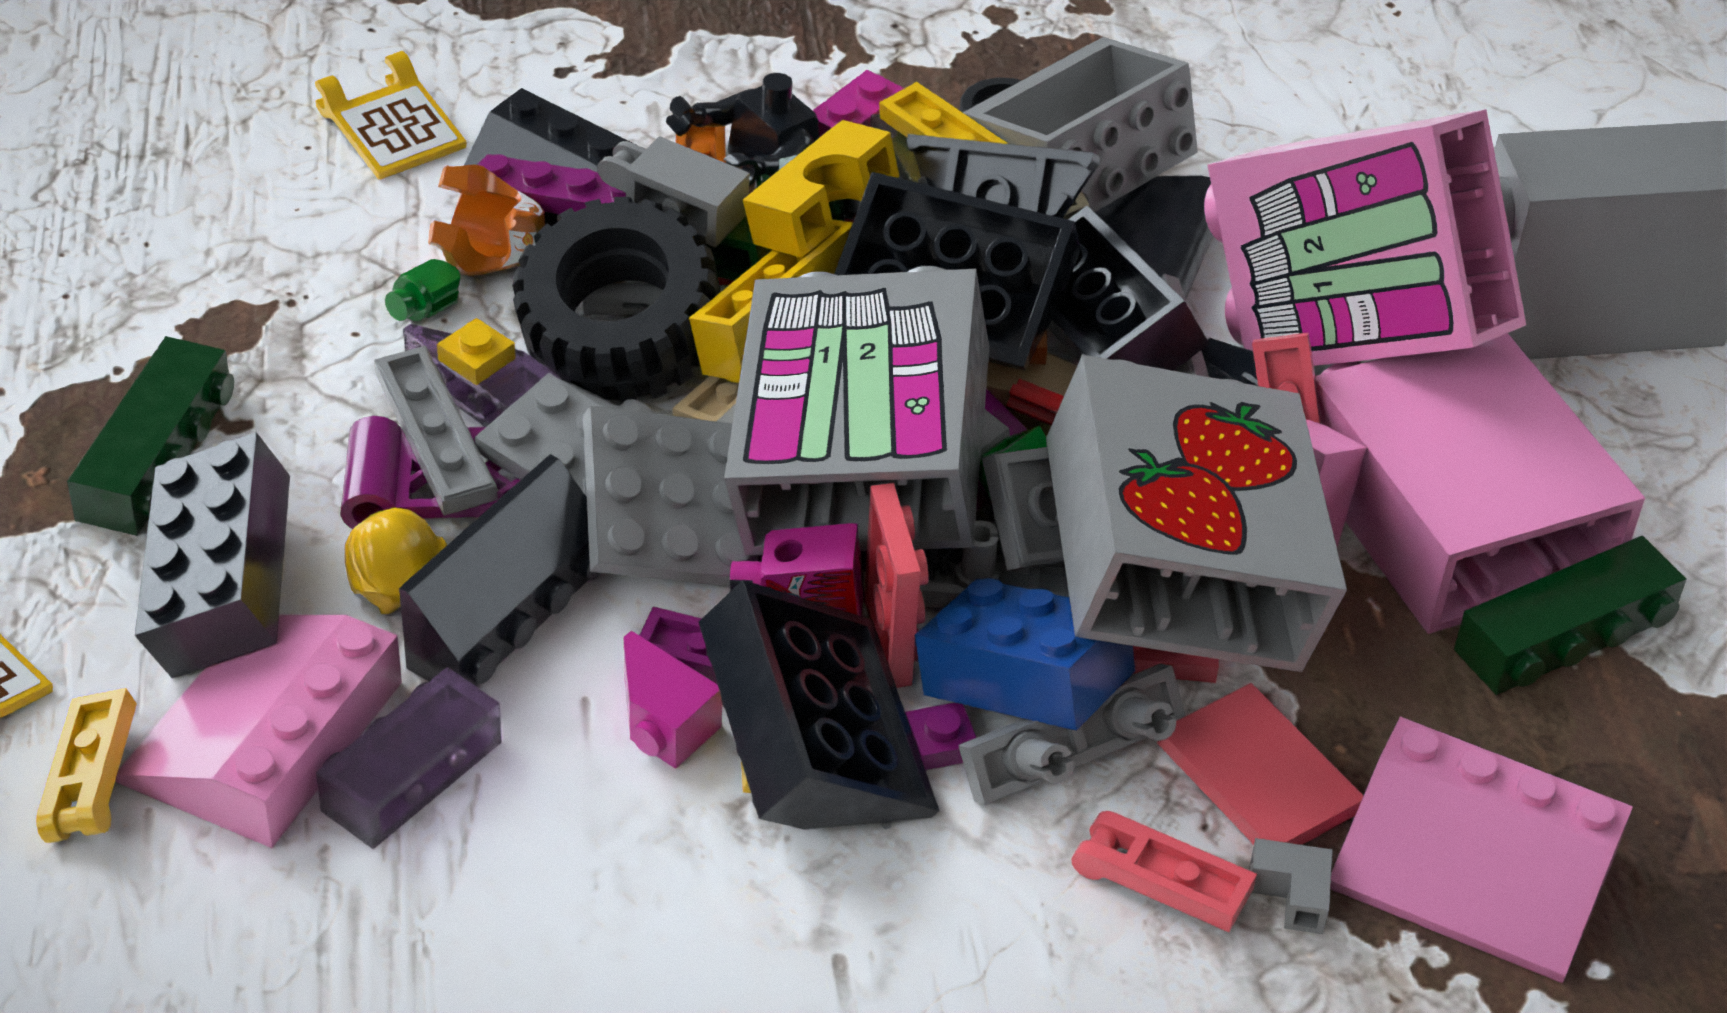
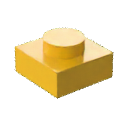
M478 318L473 319L437 344L438 360L476 386L516 359L515 342Z

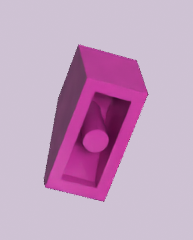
M630 631L623 637L624 682L630 740L643 753L653 757L656 756L676 769L722 727V701L718 684L635 632Z

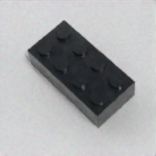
M1085 206L1068 219L1075 221L1081 250L1065 296L1048 329L1078 361H1080L1082 355L1110 360H1126L1138 365L1174 371L1210 344L1185 300L1091 208Z
M257 432L234 440L223 441L214 447L183 458L172 459L163 465L155 467L134 636L171 678L277 643L290 475Z

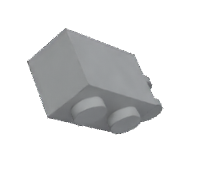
M659 136L647 149L628 141H622L613 149V157L607 156L598 163V174L606 184L626 192V197H631L633 203L641 204L643 199L662 204V209L665 213L669 208L676 210L687 217L688 225L692 224L698 227L705 236L706 244L715 248L746 216L743 199L749 195V172Z

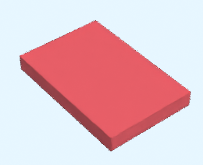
M1252 683L1177 720L1176 728L1172 735L1165 740L1157 741V744L1253 845L1255 838L1303 845L1354 817L1364 796Z

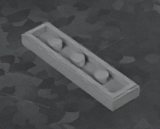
M422 346L375 359V374L443 515L498 500L496 484L427 347Z

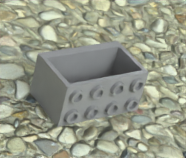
M1106 37L1096 40L963 112L1008 144L1093 152L1100 156L1099 166L1082 189L1085 198L1094 212L1198 153L1189 63Z

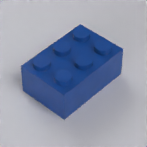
M991 578L976 579L915 634L924 696L1075 731L1136 671L1133 646L1075 637L1069 597L1055 595L1046 589H1026L1002 584L999 580Z

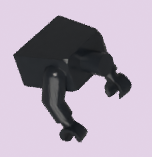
M784 73L768 74L764 77L762 86L744 90L717 102H698L691 106L684 97H675L669 106L673 114L668 116L665 121L677 136L687 133L692 124L696 127H724L731 124L728 142L729 155L723 160L732 166L743 167L742 170L749 172V186L756 181L758 175L766 174L773 176L778 172L779 159L800 154L820 138L819 123L815 112L792 93V79Z

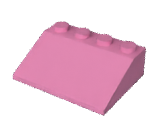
M279 615L277 643L205 667L119 768L115 780L116 783L273 848L402 683L398 636L348 615Z
M1400 717L1378 760L1331 872L1330 889L1563 984L1617 853L1633 806Z

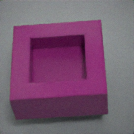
M953 702L905 712L925 770L963 763L958 745L977 738L963 704Z

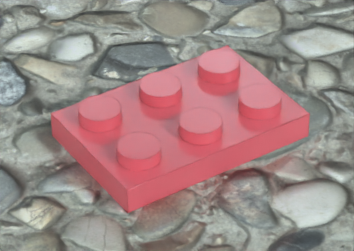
M894 483L870 487L864 603L869 619H873L896 688L912 686L914 661H918L915 634L919 631L917 624L925 623V605L920 586L928 584V566L923 549L914 550L911 541L915 537L911 508L909 505H900Z

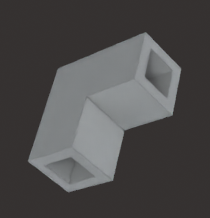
M1255 838L1249 871L1257 874L1252 893L1286 898L1284 929L1317 934L1324 933L1330 903L1332 849Z

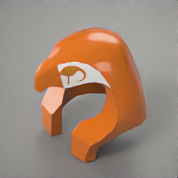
M475 164L453 167L446 165L442 170L438 187L459 192L460 196L451 224L435 220L430 224L428 244L441 249L446 262L455 266L461 275L470 277L520 266L518 260L528 244L536 245L534 236L545 226V211L538 202L519 192L484 166Z

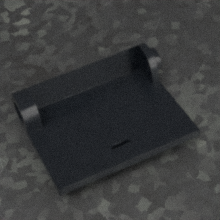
M1201 175L1156 176L1095 213L1160 277L1167 274L1179 278L1185 300L1187 299L1213 238L1208 228L1204 211L1205 196L1211 185L1210 177Z

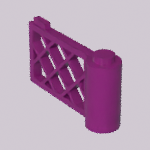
M382 416L363 417L355 421L350 427L340 512L343 522L349 528L353 529L374 513L395 507L411 510L423 519L480 517L496 502L493 501L443 515L435 497L433 499H411V494L428 482L402 428L395 421ZM467 427L474 442L475 436L486 427ZM490 460L485 462L499 490L497 491L499 500L520 479L516 478L511 482L498 473L503 468Z

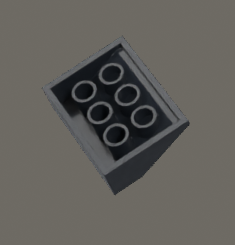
M872 172L834 274L839 276L900 273L922 266H934L945 270L976 269L990 347L989 362L1026 371L1038 344L1065 296L1081 246L1075 221Z
M742 580L698 622L707 649V656L711 662L721 694L722 705L726 710L734 736L736 750L741 759L751 791L752 802L759 819L807 830L932 818L940 811L873 619Z

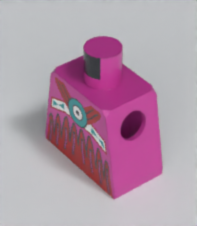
M858 523L771 530L765 535L762 562L732 561L730 568V591L742 580L862 616L865 592Z

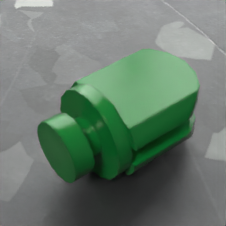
M430 259L401 274L394 282L392 291L386 294L385 305L387 311L398 321L406 319L421 321L424 318L429 319L457 304L461 280L459 270L446 261Z

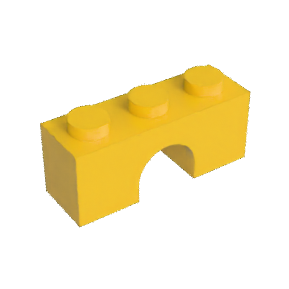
M841 120L743 199L753 244L799 258L804 257L835 231L829 202L839 199L861 201L872 172L896 178L900 177L891 133Z

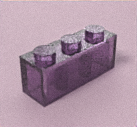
M445 668L429 682L417 686L409 698L387 716L376 719L362 736L342 752L332 754L324 762L322 767L316 772L321 812L366 845L375 849L502 743L500 702L450 668Z

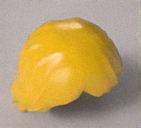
M395 507L374 513L355 526L345 542L344 563L350 588L354 594H361L373 605L377 606L381 614L393 613L401 607L399 588L444 549L447 543L443 537L434 534L426 520L411 510Z

